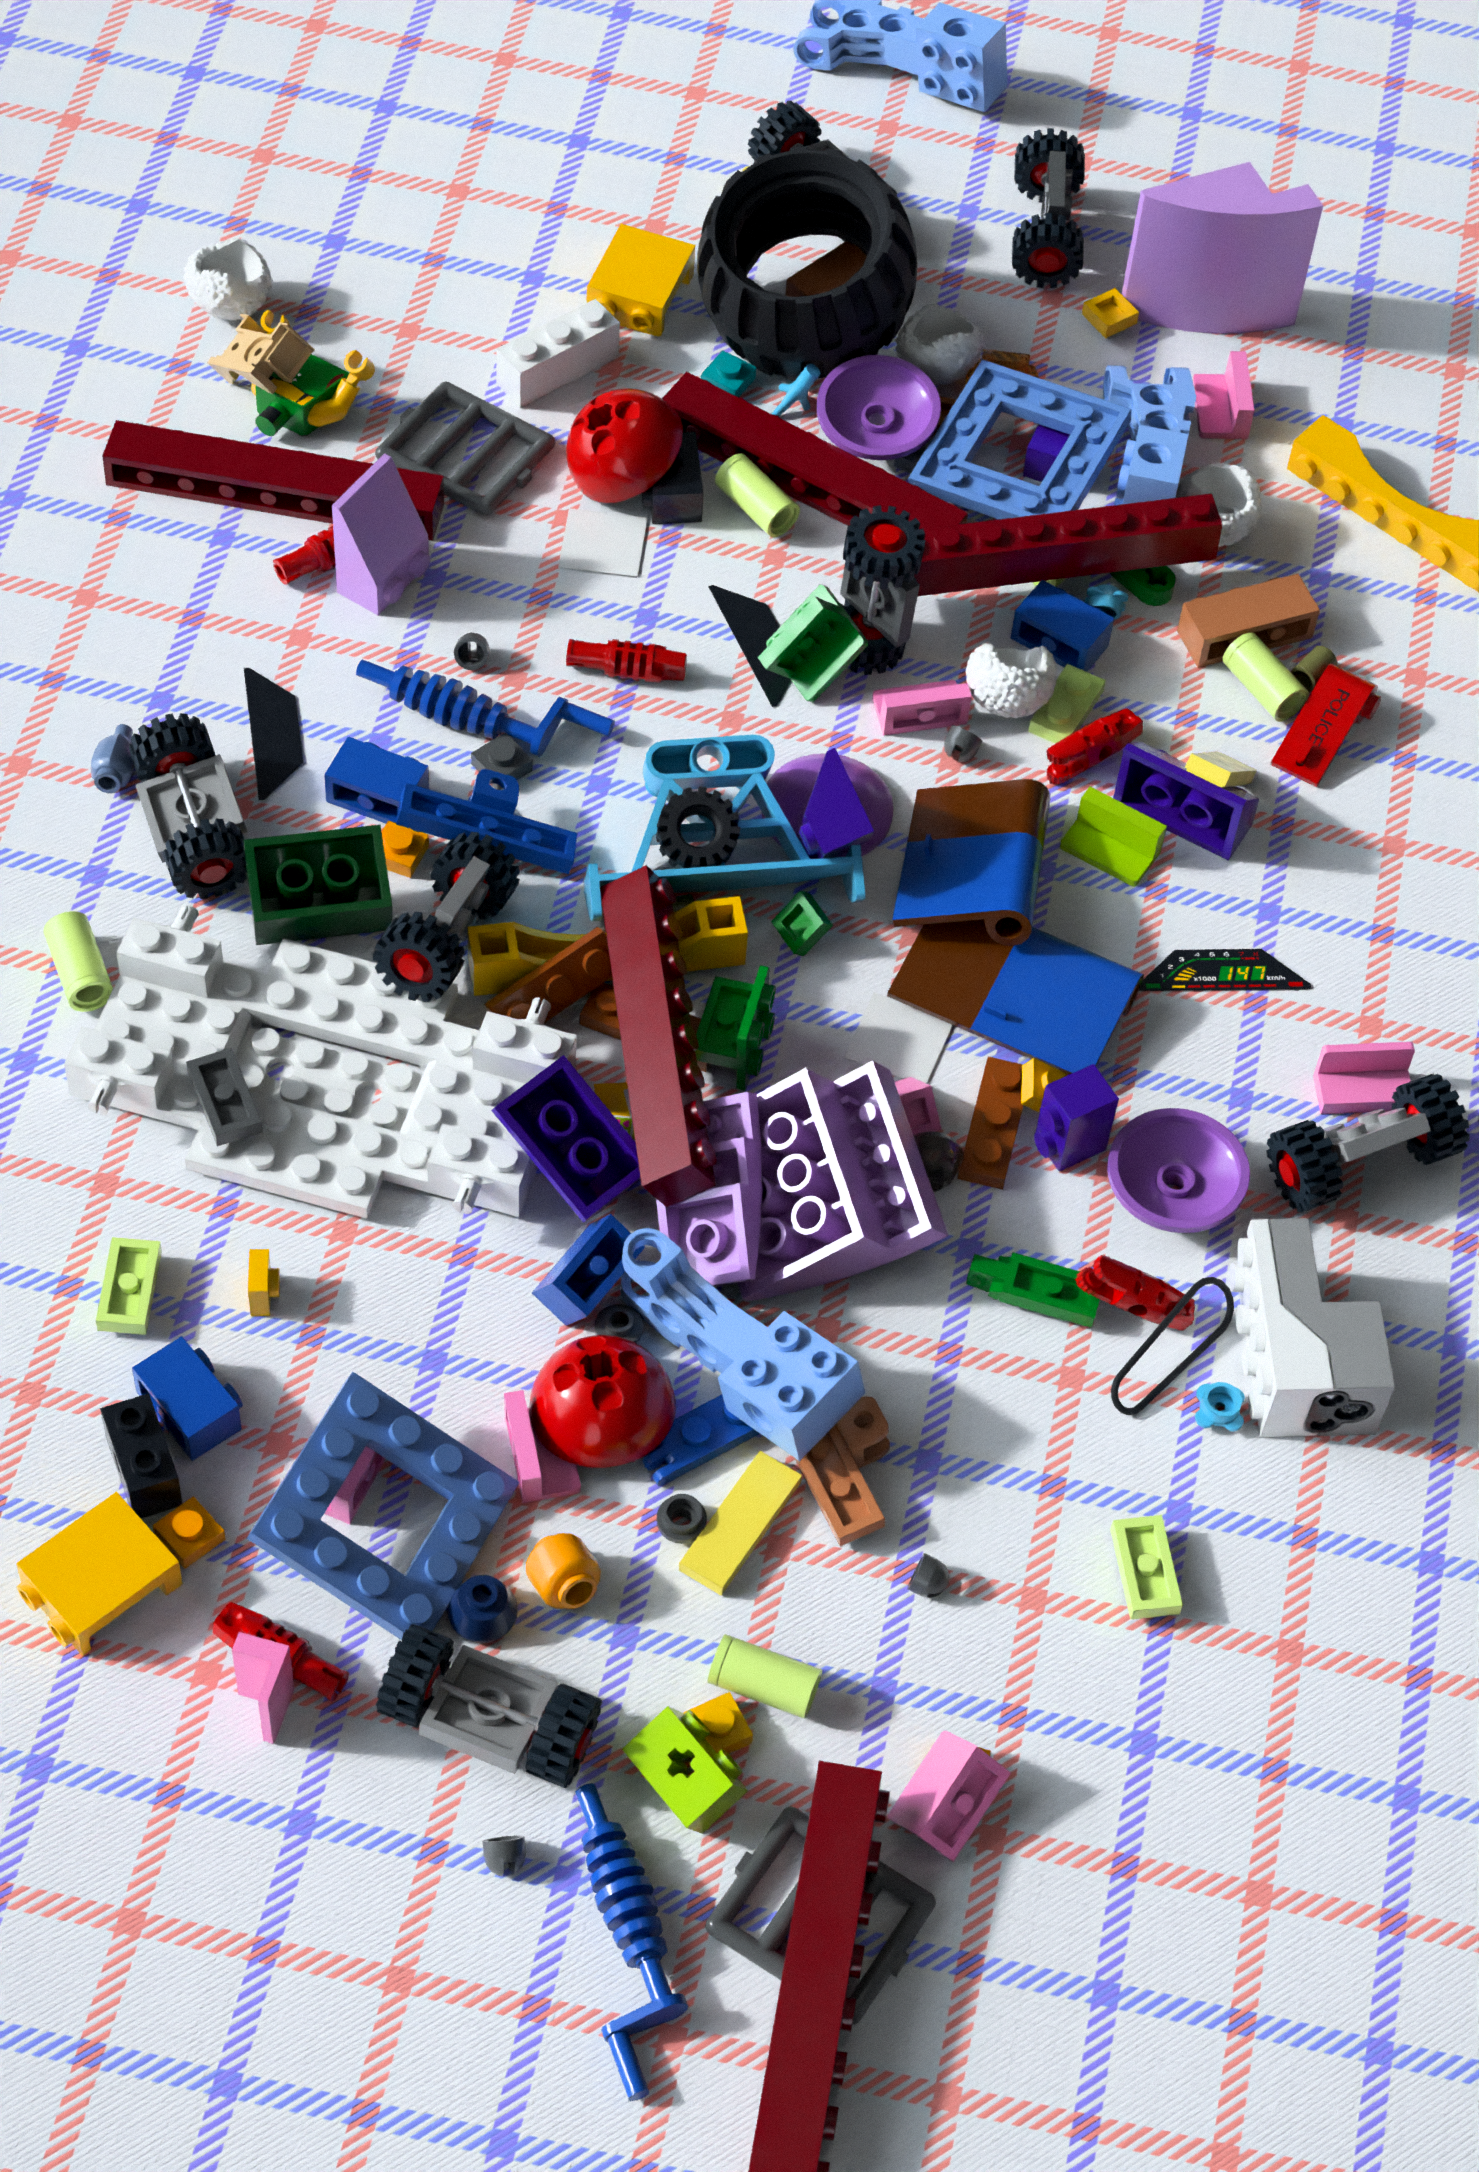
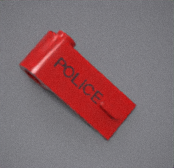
M1332 663L1329 664L1271 760V765L1318 787L1354 723L1359 724L1364 718L1371 720L1377 711L1382 698L1376 694L1378 685ZM1296 763H1299V764L1304 763V765H1303V766H1298Z

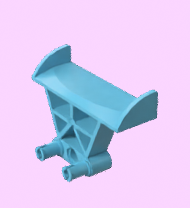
M739 735L664 740L656 742L649 748L645 757L642 774L646 790L649 794L657 797L631 872L643 867L650 845H660V842L656 840L657 824L666 800L669 802L674 794L677 793L679 796L682 794L683 789L690 787L691 789H698L699 786L707 788L736 786L740 791L732 801L733 813H739L752 795L765 816L763 819L739 820L740 835L738 839L777 837L790 861L725 865L723 862L720 866L652 870L660 879L666 878L675 893L747 889L841 875L848 899L852 903L862 902L866 896L860 845H851L846 857L810 859L765 782L775 756L773 745L768 739L761 735ZM703 755H711L717 759L720 767L714 771H706L698 765L697 759ZM692 815L686 818L690 824H681V835L687 843L712 842L715 838V827L705 816ZM598 863L588 864L583 886L586 907L591 922L601 921L600 887L631 872L599 874Z

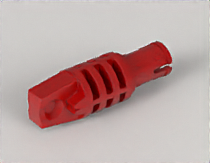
M333 526L329 527L328 531L323 530L319 532L317 536L312 535L308 537L307 541L304 542V546L298 550L273 560L274 570L284 585L315 570L326 572L332 566L336 567Z
M569 639L566 666L604 670V674L612 678L619 676L620 679L632 678L636 681L643 679L645 682L659 683L662 680L684 681L687 654L667 650L665 646L657 644L644 645L642 642L635 644L627 640L619 642V639H612V641L608 640L607 644Z
M229 1602L213 1622L212 1633L230 1648H233L239 1632L288 1645L290 1648L293 1681L296 1679L325 1696L331 1702L338 1697L335 1691L341 1693L348 1681V1671L340 1669L313 1653L312 1646L308 1640L297 1637V1634L291 1630H285L284 1626L279 1623H273L272 1619Z

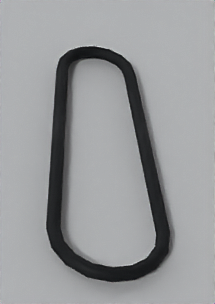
M1207 1277L1196 1282L1118 1372L1112 1383L1111 1399L1115 1408L1120 1413L1134 1415L1143 1410L1225 1332L1232 1320L1234 1299L1230 1288L1222 1280L1215 1277ZM1207 1284L1218 1286L1224 1292L1227 1303L1226 1315L1221 1325L1141 1402L1132 1408L1124 1407L1119 1400L1118 1389L1125 1375L1200 1288Z

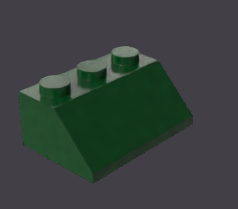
M381 825L243 840L256 945L281 943L283 938L299 941L386 931L392 923L393 906Z

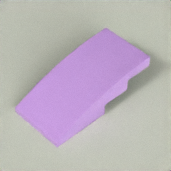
M744 1092L703 1101L711 1120L710 1125L707 1126L709 1142L717 1158V1163L713 1166L716 1186L667 1208L656 1199L660 1232L665 1234L683 1250L690 1266L713 1287L755 1280L762 1201L761 1136L757 1094Z

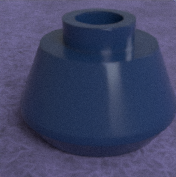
M477 1575L466 1580L456 1589L448 1604V1618L453 1629L464 1639L476 1643L493 1642L505 1636L514 1626L518 1614L517 1601L512 1591L501 1581L488 1575Z

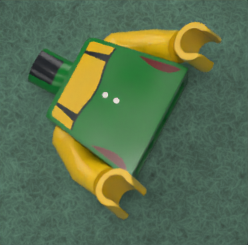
M267 310L261 316V326L267 334L271 335L275 329L271 328L274 314L271 310ZM282 314L280 322L290 325L288 319ZM352 350L346 355L344 360L345 368L349 371L347 372L311 354L293 378L292 383L283 381L275 372L271 374L269 380L278 387L273 394L252 384L251 390L256 396L257 412L259 413L255 420L258 429L267 436H274L282 427L300 436H307L318 427L342 420L360 390L358 386L359 381H366L374 375L375 367L373 362L366 358L362 365L357 368L362 361V354L357 350Z

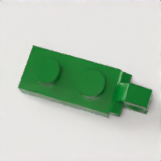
M1012 1252L1011 1257L999 1256L998 1260L974 1254L967 1275V1285L989 1292L988 1296L993 1299H999L1000 1302L1089 1328H1092L1100 1299L1084 1292L1078 1287L1075 1279L1080 1271Z

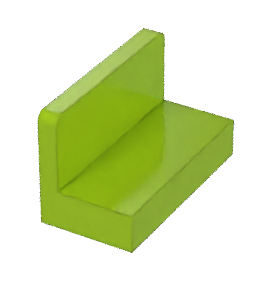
M1090 786L1081 797L1077 820L1061 839L1060 849L1135 887L1160 855L1167 826Z

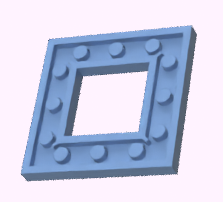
M982 359L911 472L908 481L910 484L916 485L944 501L996 519L1078 510L1132 420L1131 408ZM1001 412L1070 434L1040 486L970 463Z
M352 1372L343 1383L246 1539L402 1640L403 1633L412 1624L433 1631L454 1592L459 1587L520 1482L355 1372ZM366 1446L448 1500L404 1574L321 1520Z

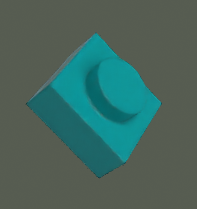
M722 350L702 372L701 379L707 380L713 385L740 397L756 379L757 367Z

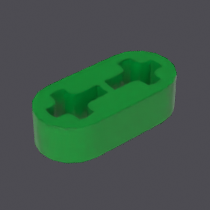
M1168 566L1110 573L1113 578L1147 605L1162 606L1172 599L1176 577Z

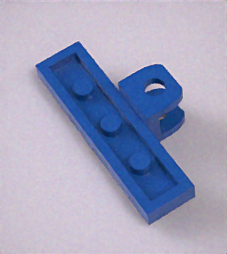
M482 769L476 777L473 792L468 801L405 783L400 798L396 825L448 840L456 839L458 834L464 832L467 837L471 832H479L480 840H483L487 834L494 837L491 844L495 847L500 842L506 846L503 851L505 856L512 853L517 860L565 874L570 873L575 858L576 832L514 814L518 803L519 784L516 778L489 769ZM490 784H498L504 790L494 789Z

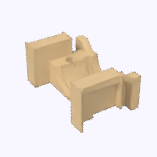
M241 314L240 316L243 320L235 330L238 334L227 349L223 351L222 356H211L207 362L230 384H234L239 375H241L253 385L273 394L278 387L269 380L271 374L275 372L283 381L292 383L293 378L315 349L287 323L279 322L270 335L249 315Z

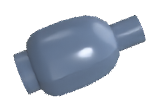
M126 724L118 725L113 735L99 742L91 760V777L94 779L95 786L104 793H116L120 788L126 787L135 766L129 751V744H132L133 730Z

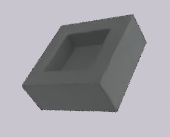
M507 733L502 734L471 753V764L478 772L482 769H489L512 776L518 780L533 771V760ZM491 784L497 790L503 789L498 784Z

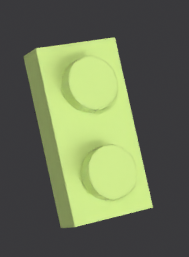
M1066 664L1056 680L1052 697L1048 700L1047 704H1044L1036 711L1030 720L1028 732L1053 743H1057L1081 728L1102 695L1106 680Z
M112 1237L96 1316L97 1331L147 1334L162 1253L160 1241Z
M1162 1515L1113 1520L1110 1530L1130 1620L1180 1614L1183 1604Z

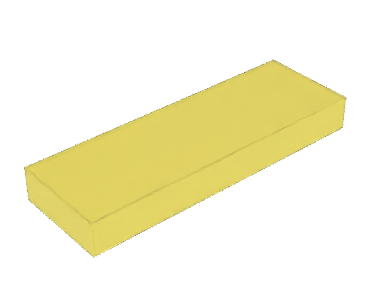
M1219 751L1191 753L1185 766L1186 771L1221 788L1251 784L1257 772L1256 769Z
M759 1451L679 1562V1571L722 1596L801 1484L802 1475L764 1452Z

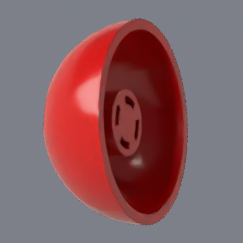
M616 389L597 396L578 413L568 434L566 445L567 463L575 484L586 497L602 503L620 502L643 493L663 477L676 459L683 437L681 419L666 401L644 390Z
M594 1335L580 1338L555 1352L539 1371L532 1387L529 1402L531 1426L541 1444L552 1454L564 1461L593 1468L620 1466L647 1455L665 1439L673 1425L676 1413V1400L672 1383L666 1370L657 1358L641 1345L628 1339L611 1335Z

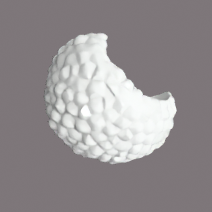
M240 238L227 239L224 242L220 241L217 244L196 250L194 255L189 256V262L184 267L185 274L183 278L186 281V288L189 289V296L193 298L194 302L201 309L215 318L235 321L243 319L240 316L241 314L251 316L265 303L266 296L272 288L271 283L273 279L270 275L271 271L267 266L266 259L263 258V255L253 245H249L246 240H241Z
M936 303L925 305L916 311L914 316H910L903 328L900 329L899 337L895 339L897 356L921 369L932 380L934 385H948L951 382L963 379L979 363V356L984 347L982 331L979 330L975 322L966 319L958 311L953 312L951 308H945Z
M1211 463L1207 467L1202 466L1192 473L1186 474L1178 484L1176 498L1203 494L1213 495L1223 524L1219 542L1220 547L1233 545L1243 537L1248 536L1250 531H1253L1254 525L1257 524V520L1261 517L1262 505L1259 484L1256 482L1252 472L1244 467Z
M984 643L969 655L970 659L966 667L967 684L975 701L981 707H986L992 714L1005 718L1010 716L1013 718L1030 716L1044 704H1047L1053 695L1056 685L1057 668L1055 667L1056 662L1052 653L1045 646L1035 647L1030 650H1020L1013 647L1007 649L1001 647L998 649L993 644Z

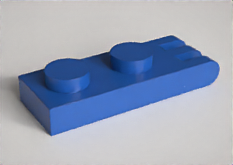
M720 1395L674 1419L673 1425L665 1439L656 1447V1450L643 1458L642 1463L648 1471H652L665 1463L667 1464L658 1469L652 1476L658 1486H663L754 1438L760 1433L726 1409L723 1395Z

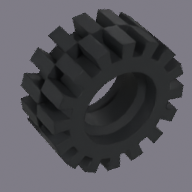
M700 786L698 791L692 792L690 787L683 789L682 794L679 796L677 793L670 798L669 803L664 805L657 824L656 840L660 842L659 851L662 856L667 855L669 857L668 863L671 866L675 867L677 864L683 868L720 866L723 862L726 863L729 860L740 835V827H738L739 816L737 812L733 813V804L729 799L724 802L720 798L722 793L714 790L713 794L706 792L707 787ZM692 815L707 817L715 827V838L713 841L701 847L692 846L687 843L682 837L680 830L682 822L687 817Z

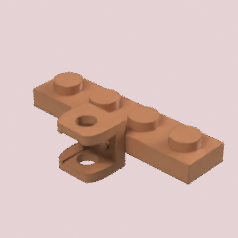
M861 1397L800 1461L795 1458L840 1547L885 1527V1518L859 1470L881 1459L890 1449V1442L886 1437L889 1432V1425L873 1397Z

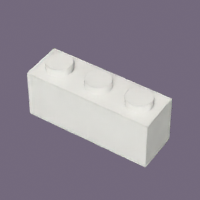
M594 299L497 348L496 384L522 408L619 358L620 322L600 302Z

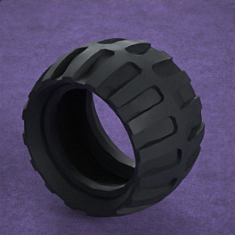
M806 146L791 147L790 151L772 156L768 153L756 158L753 165L742 172L739 170L726 181L721 196L714 198L703 222L701 239L698 245V281L701 296L710 318L722 339L738 356L743 359L747 358L751 365L770 376L775 373L786 376L790 381H795L808 364H814L821 373L818 378H825L832 370L846 361L861 356L877 355L884 345L888 347L902 327L915 292L917 279L916 243L908 216L899 198L892 188L869 165L860 159L856 162L846 157L842 151L826 148L825 151L808 150ZM802 236H836L858 246L867 256L863 267L845 284L830 291L811 296L789 297L769 292L747 277V274L763 253L781 242Z

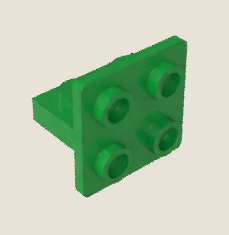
M820 584L767 640V648L757 658L766 670L790 678L804 699L813 703L868 646V640L827 586Z
M762 965L759 967L754 984L715 976L696 1033L699 1048L695 1050L697 1061L737 1069L736 1089L743 1091L747 1089L750 1076L758 1077L760 1073L764 1050L759 1048L762 1039H770L775 1021V1013H772L771 1010L775 999L776 986L769 984L770 967Z

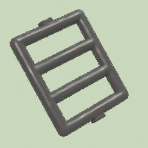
M445 381L440 383L416 409L409 407L400 416V425L380 444L375 451V456L377 459L384 453L391 456L396 468L442 475L432 470V468L481 417L499 426V428L450 479L444 476L445 496L487 516L516 487L523 489L532 479V470L554 448L556 441L551 434ZM447 400L466 409L416 461L398 452ZM514 435L534 444L484 497L466 488L470 481Z
M787 1807L781 1812L753 1854L749 1852L744 1854L735 1867L734 1874L737 1875L736 1879L705 1924L708 1934L779 1980L782 1978L785 1957L776 1951L790 1931L798 1882L759 1939L754 1938L731 1922L793 1832L806 1839L809 1816L795 1807ZM880 1860L877 1874L866 1873L863 1892L874 1893L873 1905L884 1888L909 1904L910 1907L850 1996V1998H856L853 2024H857L862 2019L891 1974L895 1977L898 1976L909 1957L906 1950L936 1906V1899L932 1893Z

